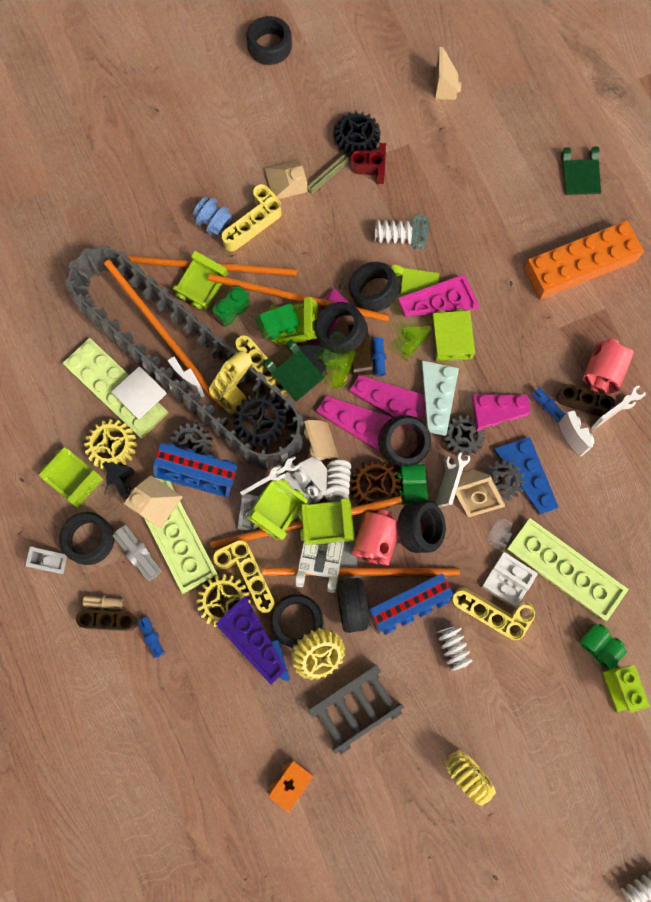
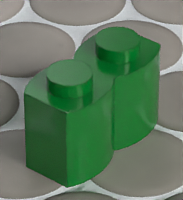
M240 286L233 288L226 298L220 300L214 306L213 313L215 319L223 327L231 325L237 315L244 313L250 306L249 294Z
M292 304L264 312L255 318L264 340L268 338L271 341L281 337L280 334L285 332L289 335L297 331L296 327L300 325Z
M425 465L401 466L400 471H397V478L401 479L402 490H399L398 493L403 501V506L412 501L428 500Z
M592 624L577 642L608 670H612L627 653V650L624 648L625 644L616 637L612 638L608 634V628L603 624Z

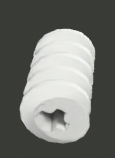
M377 220L375 224V241L378 238L379 242L382 243L383 239L386 238L387 243H389L391 238H393L394 244L397 243L398 239L401 240V244H404L405 239H407L408 243L411 244L412 225L410 226L409 221H406L403 226L401 220L398 221L397 226L394 220H391L390 225H388L387 220H384L381 225L380 220Z
M345 460L331 461L327 465V485L324 496L329 502H339L341 499L349 498L351 464Z
M454 626L436 632L443 633L438 639L439 641L446 642L441 646L442 649H448L444 656L451 657L446 662L453 665L449 672L466 667L473 661L472 658L465 657L470 651L463 650L467 643L460 642L464 638L463 634H457L462 629L461 627Z
M651 871L648 872V878L645 875L640 877L641 882L635 879L633 881L634 887L628 883L626 890L621 888L627 902H646L647 900L651 902Z

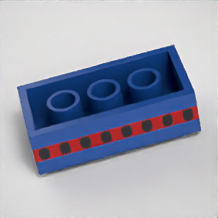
M160 443L153 465V477L228 498L237 465L230 460L224 459L222 461L215 459L214 456L209 454H197L192 449L183 450L171 443Z
M442 573L369 609L368 614L378 634L383 632L384 635H387L396 630V625L401 623L403 627L415 620L414 616L419 614L421 618L433 611L432 607L437 606L439 609L451 602L450 598L454 594Z

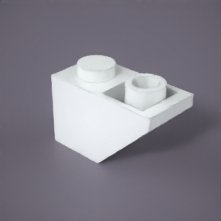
M311 457L299 463L300 467L294 471L293 476L307 491L308 495L318 503L326 492L328 469L320 460Z

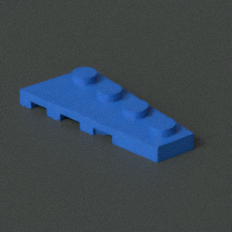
M530 437L493 450L502 461L506 460L508 464L513 462L515 463L514 468L516 466L521 468L518 473L524 474L521 480L525 484L520 485V487L539 515L559 508Z

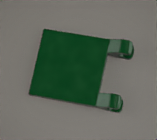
M565 147L563 149L561 158L563 161L565 195L601 194L599 147H592L589 152L590 160H571V148Z
M291 339L286 343V348L293 356L278 368L268 358L263 362V367L297 402L325 377Z

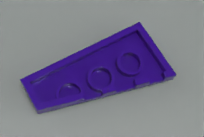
M244 596L215 624L272 685L286 669L247 597Z

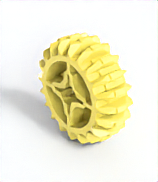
M112 419L109 420L108 424L102 421V426L95 424L96 430H89L92 435L86 436V440L89 442L84 444L88 448L85 453L90 455L89 461H94V465L96 467L100 466L102 470H105L103 466L105 462L117 465L122 463L124 466H127L125 460L132 461L130 454H136V451L132 448L137 447V443L134 442L136 436L131 435L133 433L132 429H127L128 426L125 423L121 425L119 420L114 424ZM110 432L121 433L124 437H113ZM103 436V440L100 443H98L100 438ZM110 440L113 442L111 447L112 450L109 448ZM124 447L122 452L118 455L119 449ZM98 453H109L111 458H102Z
M223 574L221 581L219 576L216 575V582L213 583L211 579H208L210 586L202 585L206 590L205 593L202 591L198 592L200 596H203V599H197V603H203V605L197 609L198 611L205 610L201 614V618L209 616L206 623L210 624L214 620L213 627L215 628L217 627L215 623L221 618L214 616L209 609L221 608L225 615L234 602L250 595L249 592H242L247 586L242 585L239 587L241 584L240 579L233 583L235 577L232 575L229 581H227L226 574ZM223 586L235 588L238 594L227 595ZM217 588L216 599L208 603L210 594ZM222 595L226 599L229 598V601L226 602L225 607H223L222 604H218L222 601Z
M318 627L316 632L311 630L310 634H304L303 639H297L298 644L293 646L294 651L291 652V661L295 671L304 679L307 678L310 681L316 679L318 681L320 677L326 679L327 674L333 675L332 671L339 669L338 664L343 663L342 658L345 657V646L336 632L327 628L322 630Z
M459 749L448 756V759L445 761L448 773L466 796L481 806L489 802L495 795V789L479 765L468 754Z

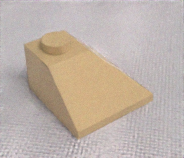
M439 47L436 64L435 99L456 100L457 93L461 92V82H458V73L443 47Z
M299 160L265 168L270 190L278 199L308 192L307 179L303 165Z
M473 469L461 473L455 494L468 517L505 507V503L489 474Z
M149 476L135 487L124 504L161 529L183 497L154 477Z

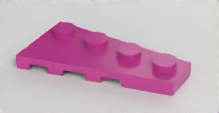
M465 275L400 297L397 300L404 317L430 315L437 311L454 312L458 309L466 311L479 308V304Z
M359 375L349 392L392 418L409 415L421 420L426 409L423 394ZM404 424L405 426H407V427H409L410 429L414 430L411 426H409V425H407V424Z
M329 396L325 397L316 411L320 416L380 453L378 445L379 432L382 426L392 417Z

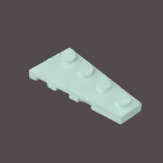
M422 360L426 426L430 433L446 436L459 368Z

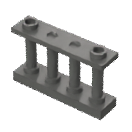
M378 665L308 710L312 717L317 715L318 719L321 718L337 744V747L333 749L335 754L337 752L340 754L345 753L351 748L349 744L389 717L393 720L402 714L403 704L395 706L379 681L380 677L378 674L382 671ZM367 681L369 684L372 683L389 710L380 718L362 692L363 688L361 685ZM350 692L356 696L372 722L364 729H361L344 702L346 701L344 696ZM332 704L335 707L338 706L355 733L346 741H344L327 714L329 712L327 708Z

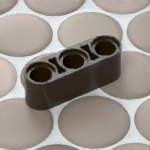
M348 324L349 334L351 333L354 324ZM368 325L364 341H362L358 348L351 351L354 376L373 374Z
M573 384L564 385L556 397L559 404L600 417L615 406V401L611 396ZM563 392H568L571 398L565 397ZM582 397L587 398L589 404L584 403L582 401ZM600 403L606 404L607 409L602 408Z
M82 610L76 616L78 626L92 630L132 631L137 627L138 622L134 614L120 611ZM89 614L91 622L85 625L83 619ZM109 615L111 623L105 626L103 619ZM129 616L131 624L128 627H124L123 620Z

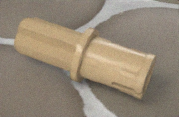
M103 595V597L84 596L83 607L101 609V611L115 610L122 612L124 599L107 598L106 595Z

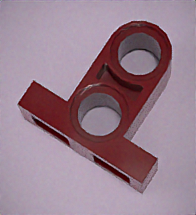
M379 143L378 151L353 152L350 164L351 171L355 174L377 175V184H384L386 143Z

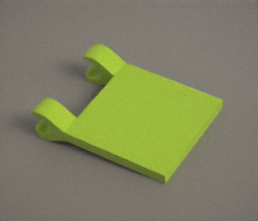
M398 265L391 266L396 277L402 276L401 293L398 294L394 303H398L397 300L400 297L431 287L439 282V273L408 269Z

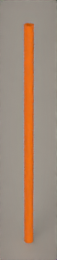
M128 256L131 262L136 264L188 268L192 262L190 260ZM218 263L227 268L228 271L297 276V269Z
M110 259L105 261L104 265L153 327L187 369L191 368L201 387L220 410L223 409L211 396L209 383Z
M209 274L208 281L234 287L240 286L242 289L303 303L304 298L310 297L215 274ZM312 297L320 307L326 308L329 304L334 303ZM356 307L364 317L386 322L389 320V314Z
M401 496L352 507V515L402 504ZM303 521L291 522L285 532L302 528ZM261 529L211 541L210 544L211 548L215 549L228 546L236 541L253 540L269 536V534Z
M262 567V575L297 576L298 568ZM339 568L338 576H438L442 573L444 576H460V569Z

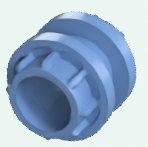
M204 197L195 207L192 216L196 219L195 223L198 226L203 224L208 226L206 232L220 235L231 221L232 216L228 213L229 208L226 206L219 208L217 207V199L214 197L211 199Z

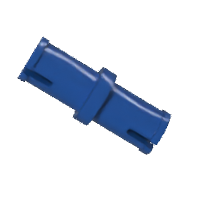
M382 337L372 339L374 376L378 377L386 375V354L384 353V338Z
M541 387L531 394L543 407V411L546 410L556 422L566 415L554 403L555 400L553 398L550 399Z
M145 617L139 620L137 624L144 636V643H147L153 659L164 655L165 651L158 639V632H155L149 620L150 618Z

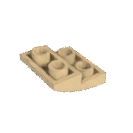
M319 420L304 421L306 426L304 433L306 438L310 439L311 446H309L312 456L320 461L327 458L331 461L339 459L329 424Z

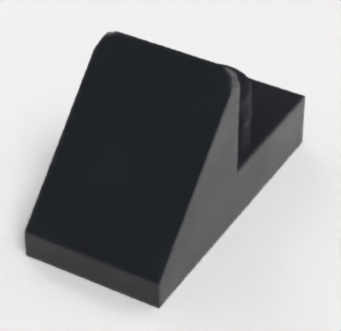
M298 346L325 377L327 375V365L323 360L318 359L325 352L324 346Z
M108 462L103 463L119 494L126 500L130 496L129 490H131L126 478L134 474L135 471L131 467Z

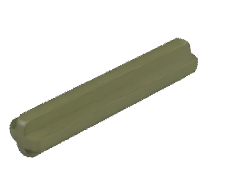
M345 154L338 157L307 184V190L311 194L315 193L349 163V158Z

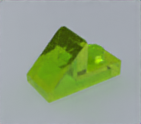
M430 326L402 329L401 335L408 340L401 348L403 350L401 357L405 361H408L428 338L432 329Z
M350 351L324 363L336 369L331 377V380H333L332 388L338 390L345 385L356 354L355 351Z

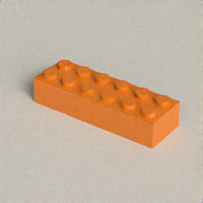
M627 220L528 259L524 270L541 300L636 262L644 250Z

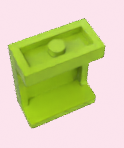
M194 251L191 256L193 259L179 284L177 286L174 285L172 289L176 293L175 296L180 300L185 301L187 299L192 302L191 305L196 309L201 310L203 308L207 311L222 286L221 283L208 281L209 274L227 277L229 273L227 268Z
M312 297L304 298V303L292 305L300 322V325L296 327L297 331L289 335L286 332L280 334L281 337L272 340L277 345H284L291 339L294 342L317 339L315 324L319 315L318 303ZM274 304L270 305V310L279 308Z
M458 309L454 312L437 311L433 313L431 322L434 328L436 362L473 359L475 346L470 311Z
M66 447L58 450L54 455V459L44 465L39 474L43 480L77 508L103 480L98 473Z
M283 478L269 481L245 517L276 540H283L287 535L285 530L302 506L301 504L308 502L304 498L303 492L298 489H292L288 486L289 482Z
M349 498L341 499L339 502L311 505L301 504L302 509H299V519L303 521V529H300L301 540L305 541L307 546L354 541L352 509Z
M635 665L619 666L612 670L601 672L615 712L626 709L629 712H635L650 707Z

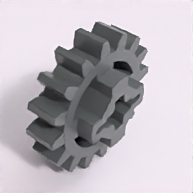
M460 415L458 421L453 418L451 420L452 425L448 424L446 434L448 437L444 438L443 441L449 442L447 449L453 448L452 454L461 452L462 455L466 453V455L470 456L471 451L476 454L478 452L477 448L481 449L483 446L480 442H484L486 439L482 436L485 430L476 431L475 420H469L468 415L465 419ZM453 429L455 430L454 432L456 434L454 439L452 438ZM475 433H476V436H477L476 443L474 442L475 440L473 439V436H474Z
M188 421L186 426L181 423L179 425L180 429L176 428L173 431L176 435L171 436L170 439L174 440L171 444L176 445L177 448L184 450L192 449L201 455L209 454L208 450H211L212 445L208 443L212 442L213 438L208 437L210 431H204L205 425L198 427V422L191 425V422ZM186 432L185 438L180 439L181 434ZM189 439H191L192 442H195V444L192 445L191 442H188ZM204 445L203 449L200 452H197L198 447Z
M503 460L502 464L495 461V467L489 465L490 471H484V473L489 474L491 478L494 476L493 482L498 491L506 490L508 492L500 494L503 501L506 498L511 502V496L518 498L517 491L523 492L520 485L525 484V482L521 480L524 474L518 473L521 468L519 466L514 468L515 463L510 462L508 464L506 460ZM509 469V471L507 470L506 472H500L499 470ZM502 478H505V482H506L505 485L501 484V483H502V481H501Z

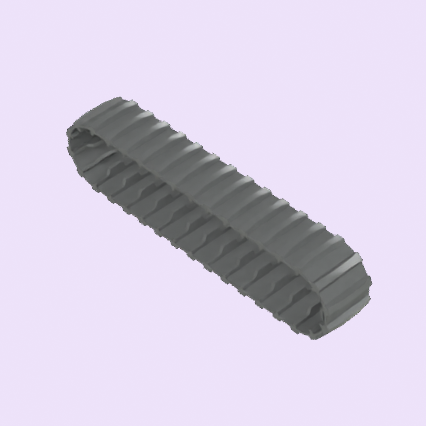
M102 245L101 248L91 250L86 248L82 250V254L75 261L70 262L68 266L70 270L69 278L66 279V286L80 313L88 320H91L100 331H104L105 335L111 341L117 343L119 348L127 355H130L139 366H143L150 376L154 379L157 378L159 384L167 391L170 390L179 402L184 401L186 408L194 415L198 414L200 421L207 427L212 426L213 432L219 438H225L228 446L234 451L238 450L241 457L250 464L252 462L261 466L262 470H269L270 467L278 465L284 467L289 458L293 457L296 453H300L303 447L301 435L304 434L305 428L303 416L297 413L294 401L289 397L285 398L281 395L280 389L274 384L270 385L261 372L256 373L253 370L252 365H250L239 382L245 381L248 383L250 381L255 385L252 388L254 395L259 393L261 396L264 393L267 395L268 400L273 397L274 403L279 402L280 408L284 409L283 416L287 419L290 417L293 419V422L287 423L288 430H294L296 435L291 434V437L286 435L285 441L289 445L284 449L277 445L278 452L268 454L267 448L262 450V454L254 452L257 448L256 444L252 446L248 443L245 445L241 443L238 437L239 432L235 433L234 430L229 432L225 428L229 423L226 417L222 420L219 417L217 419L211 416L215 411L213 405L207 407L204 404L201 407L198 404V401L201 399L198 392L194 395L191 392L188 394L184 392L187 387L186 381L182 380L179 383L176 379L173 382L170 379L174 374L171 368H168L166 371L163 367L159 369L157 366L161 361L157 355L151 358L148 354L145 357L144 353L147 351V348L143 343L139 346L135 342L131 344L130 342L134 339L132 333L129 331L124 334L122 330L117 332L120 328L119 322L116 319L111 322L108 317L105 319L108 315L105 309L102 307L97 310L93 306L95 302L92 297H84L89 294L86 287H89L90 279L96 274L99 277L101 276L99 272L108 270L104 262L110 259L122 276L126 275L128 279L131 278L129 282L133 288L138 286L141 291L145 289L143 295L146 300L150 298L154 302L158 300L156 306L160 312L164 309L167 314L172 312L169 317L173 324L176 321L180 325L184 323L183 330L186 335L191 333L194 337L197 334L199 336L197 339L198 346L205 345L206 348L209 346L213 348L210 352L213 359L218 356V359L224 358L227 361L237 353L232 347L228 348L220 336H214L204 322L200 324L197 317L190 310L186 311L180 301L176 298L173 300L164 287L159 288L157 282L150 275L146 276L140 266L136 263L132 264L124 252H117L108 245Z

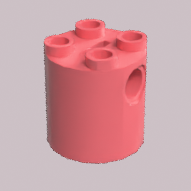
M612 338L608 339V341L597 343L583 375V381L593 391L602 394L617 393L621 388L634 351L620 345L619 341Z
M378 509L377 514L371 512L364 513L351 555L358 558L365 557L367 558L366 561L371 564L378 565L379 563L389 566L398 538V521L394 519L391 512Z

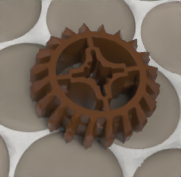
M377 459L376 464H373V460H369V466L363 462L362 468L356 467L357 473H352L354 479L350 480V484L353 485L350 488V492H356L352 495L353 499L360 498L357 501L358 505L362 502L368 504L400 496L396 491L401 490L402 487L396 484L401 483V479L396 478L398 472L392 473L394 466L387 468V461L380 465V460ZM374 471L381 472V474L376 477L367 473ZM362 477L368 485L364 494L359 484ZM387 477L391 482L390 493L383 486ZM380 481V488L375 487L371 489L373 483L376 484ZM373 494H378L381 497L383 496L384 498L376 500L370 499L368 497H370Z

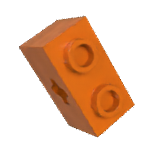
M295 760L292 763L287 761L280 771L283 774L279 781L275 779L268 789L271 792L268 797L288 813L313 777L310 771ZM290 779L294 780L293 786L295 788L293 789L290 787L287 790L285 788L286 783L284 781H290Z

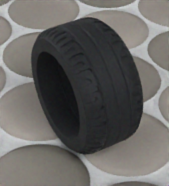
M263 16L253 21L247 30L248 51L257 62L274 65L284 61L289 56L292 49V34L288 24L282 19L275 16ZM267 34H274L283 39L278 45L273 47H264L256 42L261 36Z
M373 261L365 263L355 270L349 280V292L359 308L380 312L391 306L397 299L399 282L395 272L389 265ZM376 278L388 280L385 288L378 294L372 296L361 294L363 287L369 281Z
M334 302L326 306L319 313L315 324L316 336L320 343L329 351L337 354H345L358 348L362 341H364L367 332L364 316L354 305L347 302ZM352 316L354 318V326L351 333L342 340H330L328 330L331 323L338 317Z
M403 415L393 417L382 426L379 432L378 445L380 452L387 461L398 466L418 464L427 456L431 447V436L428 427L423 421L414 416ZM402 424L411 426L418 438L415 451L408 457L398 456L391 445V437L394 430Z
M429 500L407 503L401 509L398 517V535L403 546L413 553L436 551L441 546L446 533V522L443 512L436 503ZM421 518L424 526L423 536L421 535L420 531Z
M81 512L75 514L61 528L59 536L61 549L69 559L78 564L93 565L99 563L110 554L113 548V529L107 520L96 513ZM95 523L102 531V540L99 547L89 554L82 555L77 553L72 543L74 533L84 524Z
M357 577L339 580L337 583V595L343 630L346 633L367 630L369 627V615L363 580Z
M301 594L288 595L282 598L274 606L270 617V626L274 636L280 643L290 648L297 645L298 640L285 635L280 627L281 614L288 606L294 604L306 606L314 617L312 631L316 632L318 627L320 629L323 628V615L320 607L313 599Z

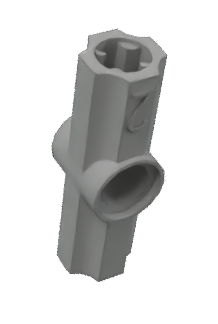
M125 525L119 528L113 537L123 548L124 554L130 562L137 566L141 574L149 582L159 576L162 570L150 556L151 553L145 545L135 537L128 526Z

